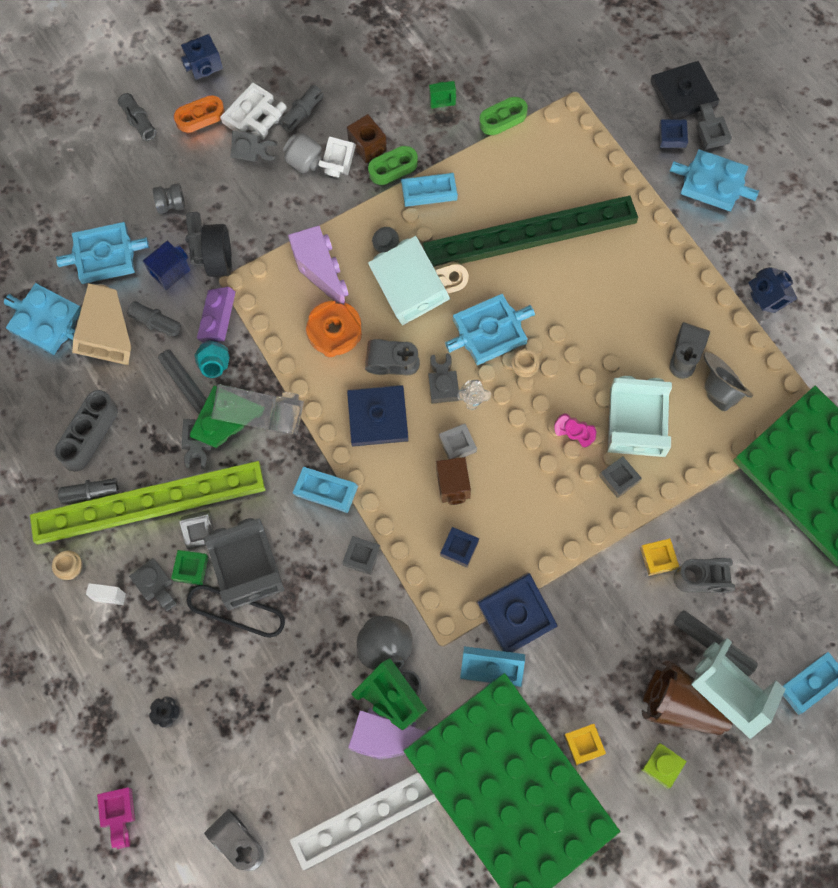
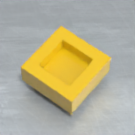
M670 538L644 544L640 547L648 576L679 568Z
M595 724L564 734L575 766L606 754Z

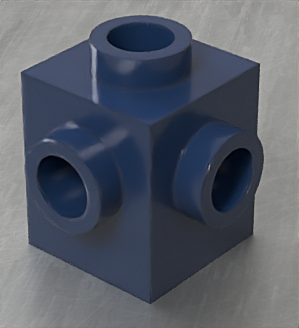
M209 34L181 45L184 56L180 57L186 72L191 70L195 80L223 69L219 52Z
M767 267L760 270L756 277L748 282L752 289L751 297L757 305H760L762 311L776 313L798 299L791 286L793 285V280L785 270Z

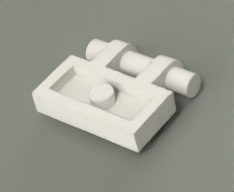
M252 83L220 118L222 123L233 131L246 132L249 129L252 133L261 134L260 139L263 140L268 135V130L274 123L278 124L279 120L283 118L282 114L287 110V106L283 102H279L276 107L272 106L271 104L274 102L273 95ZM262 113L265 114L266 117L261 123L256 121Z

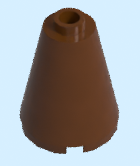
M664 661L662 664L666 668L663 671L657 669L654 672L643 698V702L648 703L647 711L642 710V716L645 720L715 735H722L725 731L728 732L732 728L733 723L691 685L694 678L675 663Z

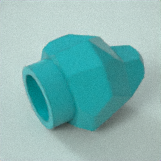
M208 340L197 349L195 362L205 377L217 378L228 368L229 352L228 348L223 344Z

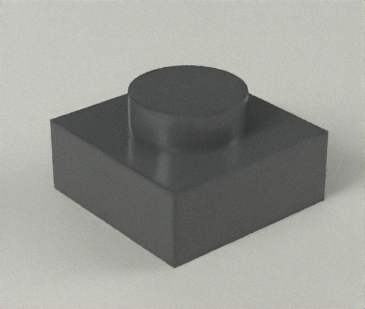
M623 456L599 475L617 498L638 484L642 479Z
M352 536L342 564L345 567L371 575L381 546Z

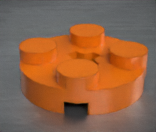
M327 301L316 306L309 315L306 325L308 340L317 351L323 353L326 357H335L336 355L349 352L362 338L360 316L349 304L344 303L343 305L336 304L335 301ZM333 323L335 326H338L340 324L341 327L338 332L330 333L328 332L330 330L329 325Z

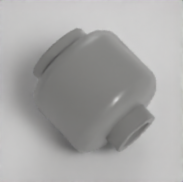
M306 134L292 135L283 148L285 161L300 173H306L310 169L315 171L319 167V160H323L320 157L322 151L320 144Z

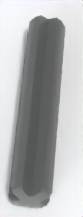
M165 350L159 354L158 359L197 413L200 414L207 400L172 351Z
M683 610L674 621L677 627L706 648L714 642L719 645L725 640L687 611ZM733 644L730 645L725 654L748 677L754 673L758 666L754 659Z

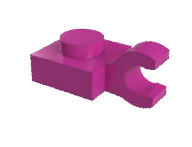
M128 787L97 794L100 827H110L112 848L122 849L130 847V836L126 823L135 821L132 789Z

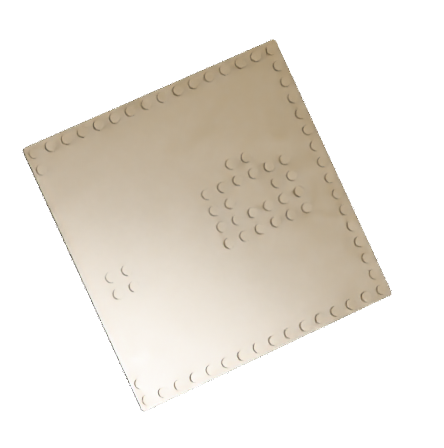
M572 92L528 115L522 123L497 135H490L410 177L454 173L458 195L456 201L405 207L402 185L399 183L319 225L322 234H328L332 246V250L329 251L330 257H336L340 268V273H337L339 281H345L349 294L344 297L345 303L351 305L358 312L361 319L362 338L349 352L336 355L335 357H326L310 344L306 333V325L311 311L319 304L333 300L299 271L290 241L232 271L229 276H223L219 279L222 288L230 287L236 292L233 302L234 309L336 477L358 485L352 501L353 505L376 543L381 546L382 553L436 642L442 647L486 622L476 603L479 599L527 572L531 574L538 589L544 587L740 468L733 460L810 390L578 92ZM628 195L631 196L638 215L636 224L461 264L469 275L466 286L459 291L449 293L450 300L403 326L392 310L368 264L379 254L372 244V238L374 233L382 227L393 228L399 236V243L416 236L423 248L422 243ZM451 272L449 274V279H454L457 275V272ZM500 294L504 295L507 303L515 311L528 305L532 306L535 316L521 321V328L528 338L527 344L480 365H476L472 355L464 346L451 353L446 349L445 342L459 336V331L453 322L454 314ZM683 322L710 331L707 344L694 373L685 379L674 376L669 368L675 349V342ZM333 323L330 324L328 332H338L341 325L335 326ZM381 339L413 343L418 349L420 360L418 371L408 376L395 374L376 375L365 370L368 341ZM520 350H531L539 358V369L530 377L518 376L512 370V357ZM709 352L718 356L731 367L742 384L753 394V397L745 396L727 411H721L709 400L704 389V384L711 370L704 359V353ZM449 353L452 358V365L449 371H457L460 399L454 402L431 404L428 373H436L430 365L431 355H435L438 364H444L446 362V354ZM621 376H632L638 380L660 378L664 382L672 383V389L669 393L668 436H671V448L666 457L608 452L610 388L614 378ZM403 385L409 441L352 447L347 390ZM567 413L571 418L574 417L579 422L594 425L597 431L596 440L590 446L582 447L578 439H570L568 435L557 436L554 431L555 420L560 415ZM466 424L477 447L476 453L465 457L471 497L462 504L449 505L448 502H441L436 472V461L448 459L439 439V434ZM623 456L642 479L638 484L617 498L599 475ZM452 527L479 538V543L468 568L440 556V552Z

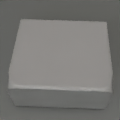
M210 511L197 512L180 518L179 522L186 548L205 545L203 538L209 536L214 531Z

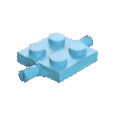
M698 149L694 161L689 166L673 161L670 172L685 176L681 195L730 212L735 201L740 196L755 201L759 190L744 186V177L749 166Z
M125 222L72 233L74 244L72 253L56 256V261L59 268L75 264L81 284L135 273L133 264L134 251L150 247L147 237L131 241Z
M37 283L33 285L26 298L22 301L10 294L6 296L9 300L4 299L5 305L16 310L6 326L9 332L52 355H55L61 344L68 338L73 340L76 321L81 312L79 305Z
M500 294L453 315V322L459 331V336L445 342L446 349L451 353L464 346L472 355L476 365H480L527 344L528 338L521 328V321L535 316V312L531 305L515 311L507 303L504 295Z

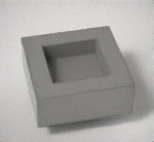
M466 424L439 434V439L448 459L466 457L477 452V447Z

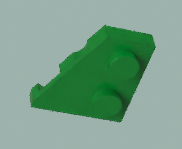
M213 386L191 430L190 437L217 448L227 441L229 436L242 430L252 419L261 416L264 407Z
M391 658L383 661L351 693L355 699L360 700L364 698L373 704L372 710L380 716L387 717L392 724L401 730L410 727L427 711L425 705Z

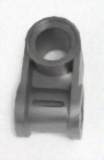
M230 809L204 832L214 847L235 868L253 871L259 868L263 862L264 851L261 845ZM243 849L253 850L250 853L251 862L241 861L244 858Z

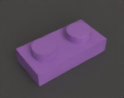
M230 287L208 290L197 339L202 343L208 340L214 342L225 341L236 293Z

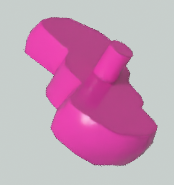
M567 413L560 415L554 423V431L557 436L568 435L570 439H578L582 447H588L596 440L597 431L594 425L579 422L576 418H571Z

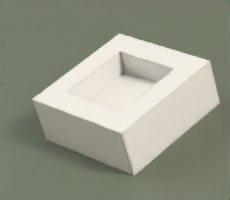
M91 583L88 584L86 596L95 602L118 605L124 604L126 595L118 587Z

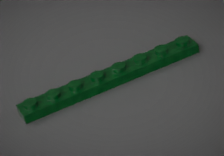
M628 195L424 242L422 245L433 267L449 262L464 264L636 224L638 215L632 198Z

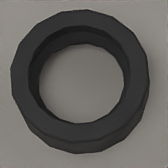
M225 224L203 225L201 231V250L207 276H229L232 270V254L227 226Z

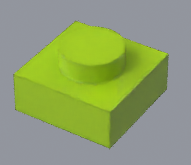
M658 743L643 766L642 771L667 789H670L687 761L661 743Z

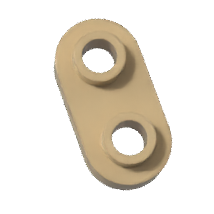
M449 262L434 267L448 294L463 289L468 283V272L458 262ZM453 271H456V277L454 279H449V274Z

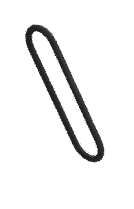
M197 585L187 595V605L193 612L263 637L271 638L277 636L282 632L285 625L284 616L280 611L257 602L249 603V605L278 615L281 623L277 631L266 633L195 608L191 602V597L195 591L206 589L220 594V589L208 585Z

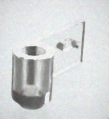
M218 385L211 419L298 435L304 401L298 400V394L282 392L281 397Z

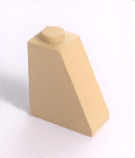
M88 283L73 337L72 353L125 365L129 364L131 344L115 289L105 285Z

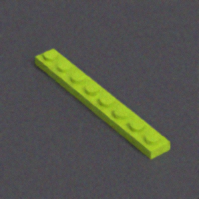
M251 462L30 514L33 542L37 545L264 492L266 489L260 462Z

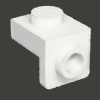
M329 137L323 161L319 160L318 166L325 169L324 174L339 178L340 173L348 175L356 144Z

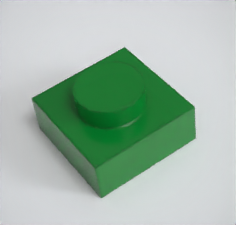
M455 81L429 84L431 109L456 105Z
M177 550L171 579L176 582L203 585L209 556L205 553Z

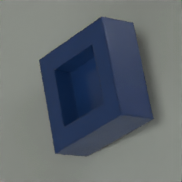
M660 120V148L687 147V120Z
M452 527L440 552V556L468 568L479 543V538Z

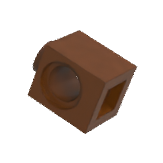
M369 114L347 126L348 142L356 144L355 151L365 163L383 155L387 151L386 135Z
M460 457L436 461L441 502H448L449 505H459L466 502V499H470L471 487L466 458Z

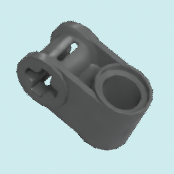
M685 322L682 323L669 366L674 376L681 379L692 376L710 335L709 330Z
M381 339L368 341L365 370L376 375L395 374L408 376L418 371L420 360L418 349L413 343Z
M730 558L689 559L675 571L674 583L678 589L685 592L728 593L735 591V584L731 581L730 571L733 560ZM685 570H690L695 574V582L686 578Z

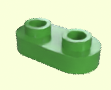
M510 97L483 110L479 119L480 129L487 135H497L522 123L527 117V103L520 97Z
M401 146L374 158L368 166L371 181L378 185H385L413 172L418 165L417 152L409 146Z

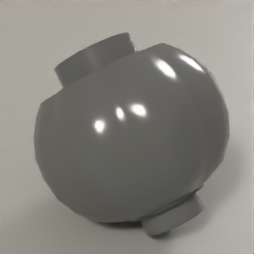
M391 616L373 617L364 624V627L358 633L356 641L357 654L362 664L369 669L375 670L383 661L391 658L400 670L404 666V661L410 657L412 652L413 637L411 630L403 621Z

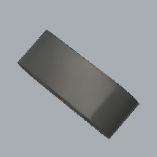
M95 390L86 397L55 447L56 458L69 471L76 472L86 467L117 417L118 408L105 391ZM106 403V407L104 409L97 411V408L100 405ZM92 427L89 433L82 435L86 428ZM77 451L73 458L67 459L71 452Z

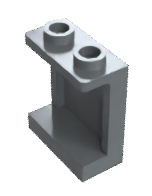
M260 518L242 520L238 523V526L229 529H216L209 536L203 538L219 583L222 602L228 611L285 591Z

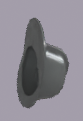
M709 352L704 353V359L711 369L704 384V389L709 400L721 411H727L745 396L753 397V394L742 384L731 367L718 356Z

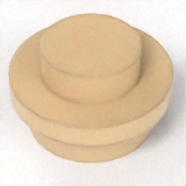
M527 349L515 353L511 361L512 370L521 377L534 375L538 371L540 364L538 356L533 351Z
M73 551L60 552L53 559L52 571L59 579L71 580L81 572L83 566L82 559Z

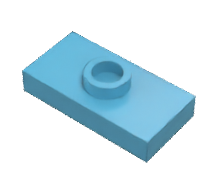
M454 173L401 179L405 207L456 201L458 198Z

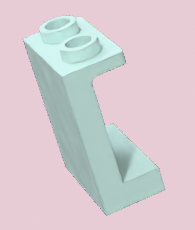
M416 236L401 241L397 247L388 252L379 253L372 261L368 262L402 326L450 300L444 285Z
M632 376L614 378L610 388L608 452L666 457L671 448V436H668L671 382H664L660 378L638 380Z
M726 638L719 645L716 642L712 643L703 653L705 658L694 669L697 675L691 685L751 739L772 722L785 688L777 681H774L763 691L725 656L732 643Z

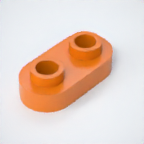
M213 95L183 105L174 113L176 126L180 131L190 133L221 120L220 117L225 112L224 105L219 97Z

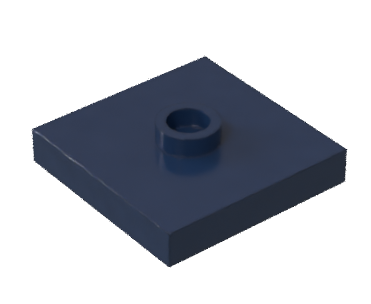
M403 385L347 390L352 447L409 441Z
M528 572L476 601L499 647L504 652L513 653L558 627L537 585Z

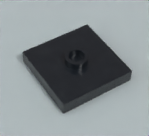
M699 61L654 74L650 80L670 120L700 112L699 106L710 102L712 107L718 106L720 101Z

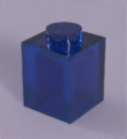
M168 240L143 260L148 273L165 290L169 289L190 271L186 261L189 257L180 246L174 247Z

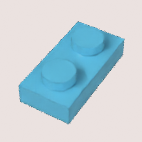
M303 467L293 494L297 497L348 513L358 485L351 481Z
M464 646L460 679L491 683L502 673H505L514 686L521 687L525 654Z
M827 652L783 685L785 688L783 696L798 715L805 712L838 686V663Z

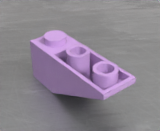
M320 226L289 234L291 249L299 271L333 301L344 305V297L349 294L345 281H339L337 273H340V268L336 257H330L329 251L332 250L328 234L323 235Z
M369 708L368 713L360 711L348 748L350 751L378 760L403 756L405 753L402 750L427 731L415 728L416 722L405 730H401L392 724L389 719L380 716L372 708Z

